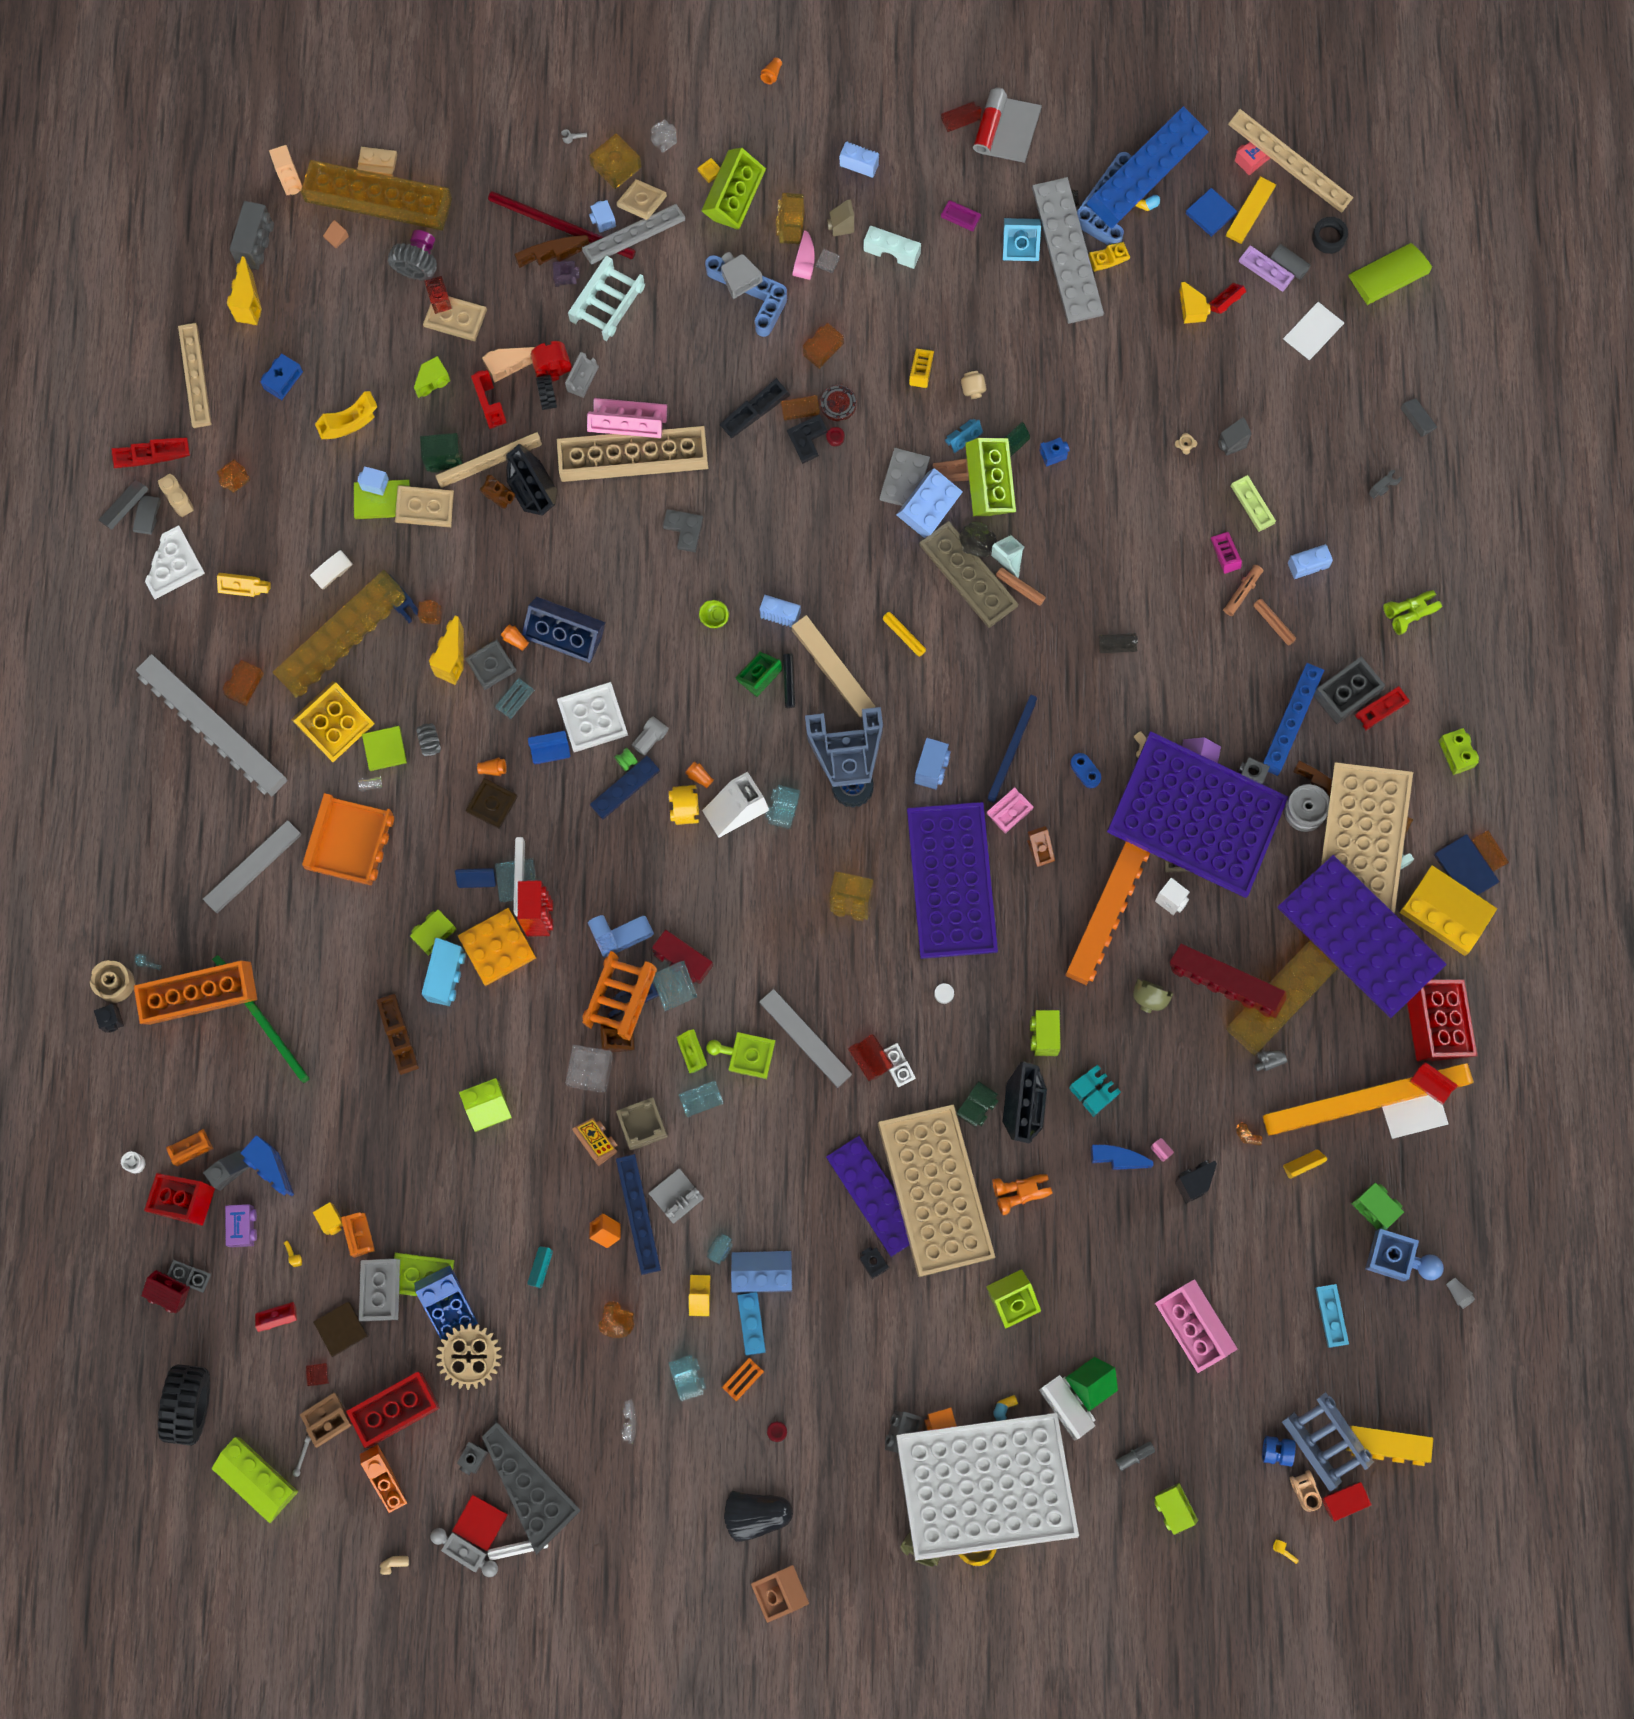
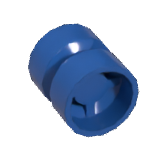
M1265 1436L1262 1462L1275 1464L1278 1461L1280 1465L1292 1467L1295 1457V1440L1282 1439L1279 1441L1277 1437Z

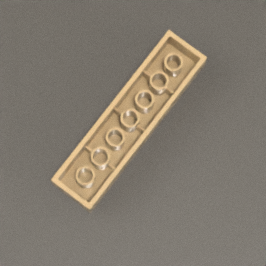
M704 426L662 430L661 438L607 434L557 439L561 482L708 469Z

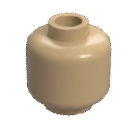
M978 371L965 373L961 379L963 393L965 396H971V399L981 398V394L987 390L984 375L978 373Z

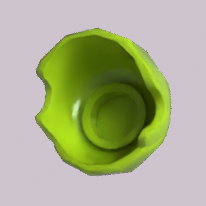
M706 601L700 607L699 617L705 626L720 628L727 623L729 610L721 601Z

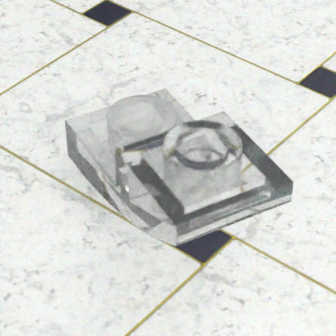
M631 1399L625 1401V1407H622L625 1418H629L630 1422L623 1424L624 1429L621 1430L624 1442L628 1440L629 1444L635 1442L637 1432L636 1409L634 1401Z

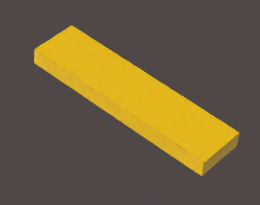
M1260 176L1226 233V237L1240 244L1243 243L1274 191L1276 184Z

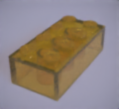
M835 871L830 891V911L840 917L849 915L854 920H868L873 900L874 880Z

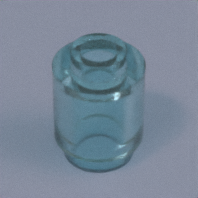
M721 1234V1236L716 1235L707 1251L708 1255L706 1257L720 1265L722 1261H725L733 1247L732 1239L724 1234Z

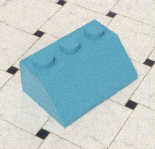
M439 938L435 939L422 990V995L428 1002L447 1006L451 1005V1001L454 1002L456 997L455 985L459 983L461 977L460 965L464 964L466 953H464L461 946Z

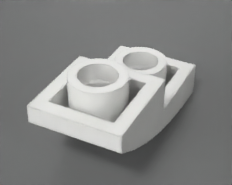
M340 550L319 566L310 576L321 589H325L337 577H341L353 563Z
M898 1043L879 1051L897 1087L916 1079Z

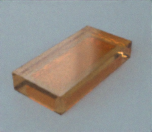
M817 395L781 401L784 421L820 414Z
M1489 830L1471 840L1493 872L1509 863Z

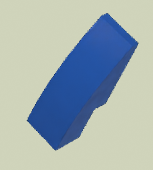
M1092 1145L1090 1147L1092 1163L1111 1162L1112 1170L1153 1167L1152 1160L1128 1149L1109 1145Z

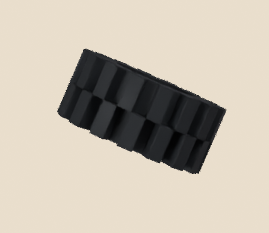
M551 376L536 377L542 410L557 408Z

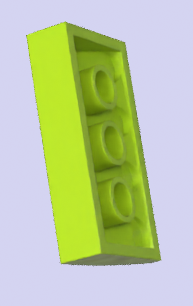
M1410 243L1349 274V278L1365 303L1369 305L1429 274L1432 266L1422 252Z

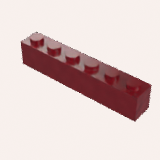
M1180 944L1170 961L1171 970L1177 976H1185L1197 985L1203 984L1214 993L1220 992L1229 1000L1242 1002V1005L1249 1009L1255 1008L1266 1017L1272 1016L1276 1018L1287 1000L1286 991L1184 944Z

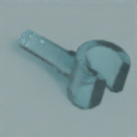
M135 955L137 966L161 970L162 966L147 962L146 955Z

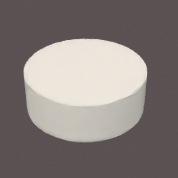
M946 983L938 985L935 989L936 1000L942 1004L952 1001L954 997L953 988Z

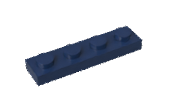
M646 756L594 800L590 807L604 820L659 773L660 769Z

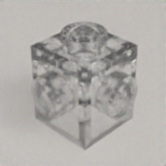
M664 119L652 127L651 141L662 152H665L677 143V130L673 124H669Z

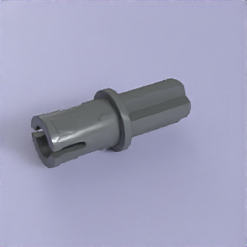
M1147 1442L1135 1450L1130 1449L1131 1452L1115 1459L1119 1469L1123 1471L1135 1463L1139 1464L1140 1460L1155 1453V1448L1151 1442Z

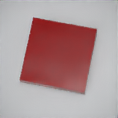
M472 1495L452 1532L488 1551L508 1514Z

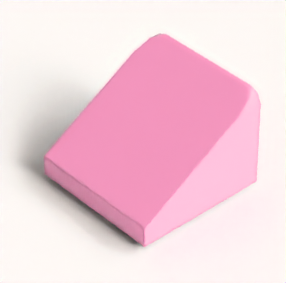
M1162 1138L1151 1146L1153 1152L1162 1162L1174 1153Z

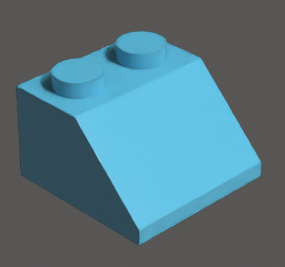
M1004 218L1003 260L1039 261L1040 219Z

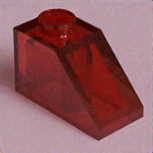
M442 276L424 281L434 313L437 314L452 309Z

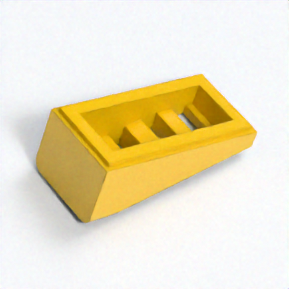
M916 349L910 373L909 384L911 386L928 387L934 351ZM918 357L929 358V359H928V360H926V359H919Z

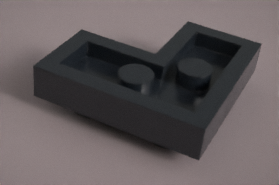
M820 414L787 430L802 464L819 456L812 440L828 433Z

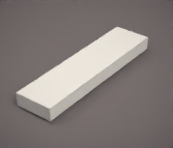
M516 837L514 914L518 916V881H524L525 841L523 837Z

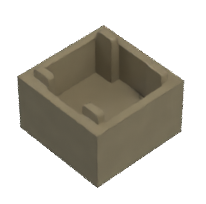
M653 1097L616 1111L631 1151L668 1138Z

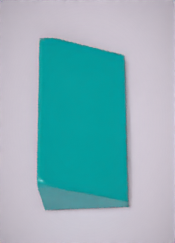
M538 1248L527 1282L529 1286L542 1288L553 1254L551 1248Z

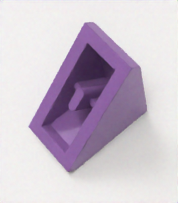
M1205 737L1183 739L1182 747L1218 763L1221 746Z

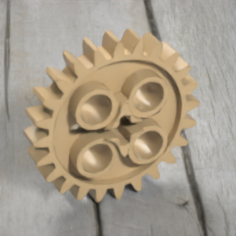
M469 1323L467 1329L461 1324L460 1331L454 1327L453 1335L448 1332L446 1333L448 1340L441 1339L444 1347L440 1346L437 1348L442 1351V1354L436 1355L437 1358L442 1359L437 1366L444 1367L440 1374L446 1372L445 1380L452 1378V1386L459 1382V1389H461L463 1384H466L467 1390L470 1389L471 1384L477 1389L478 1382L486 1385L485 1378L491 1381L490 1373L497 1374L494 1366H501L496 1361V1359L502 1358V1355L497 1354L501 1347H495L498 1339L491 1340L494 1333L492 1332L487 1335V1328L480 1331L479 1324H477L475 1329H472L471 1323ZM458 1340L465 1344V1349L462 1352L454 1349V1343ZM476 1341L484 1342V1351L477 1352L474 1349ZM468 1351H471L472 1355L483 1354L487 1355V1358H472L471 1362H468L467 1358H452L451 1355H466ZM456 1361L463 1362L464 1370L462 1372L454 1370L453 1365ZM476 1361L484 1363L485 1368L482 1372L474 1370L473 1366Z

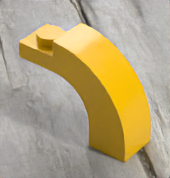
M364 391L359 399L348 409L337 413L322 414L315 423L321 439L339 438L361 429L375 417L373 412L377 408V404L371 392Z

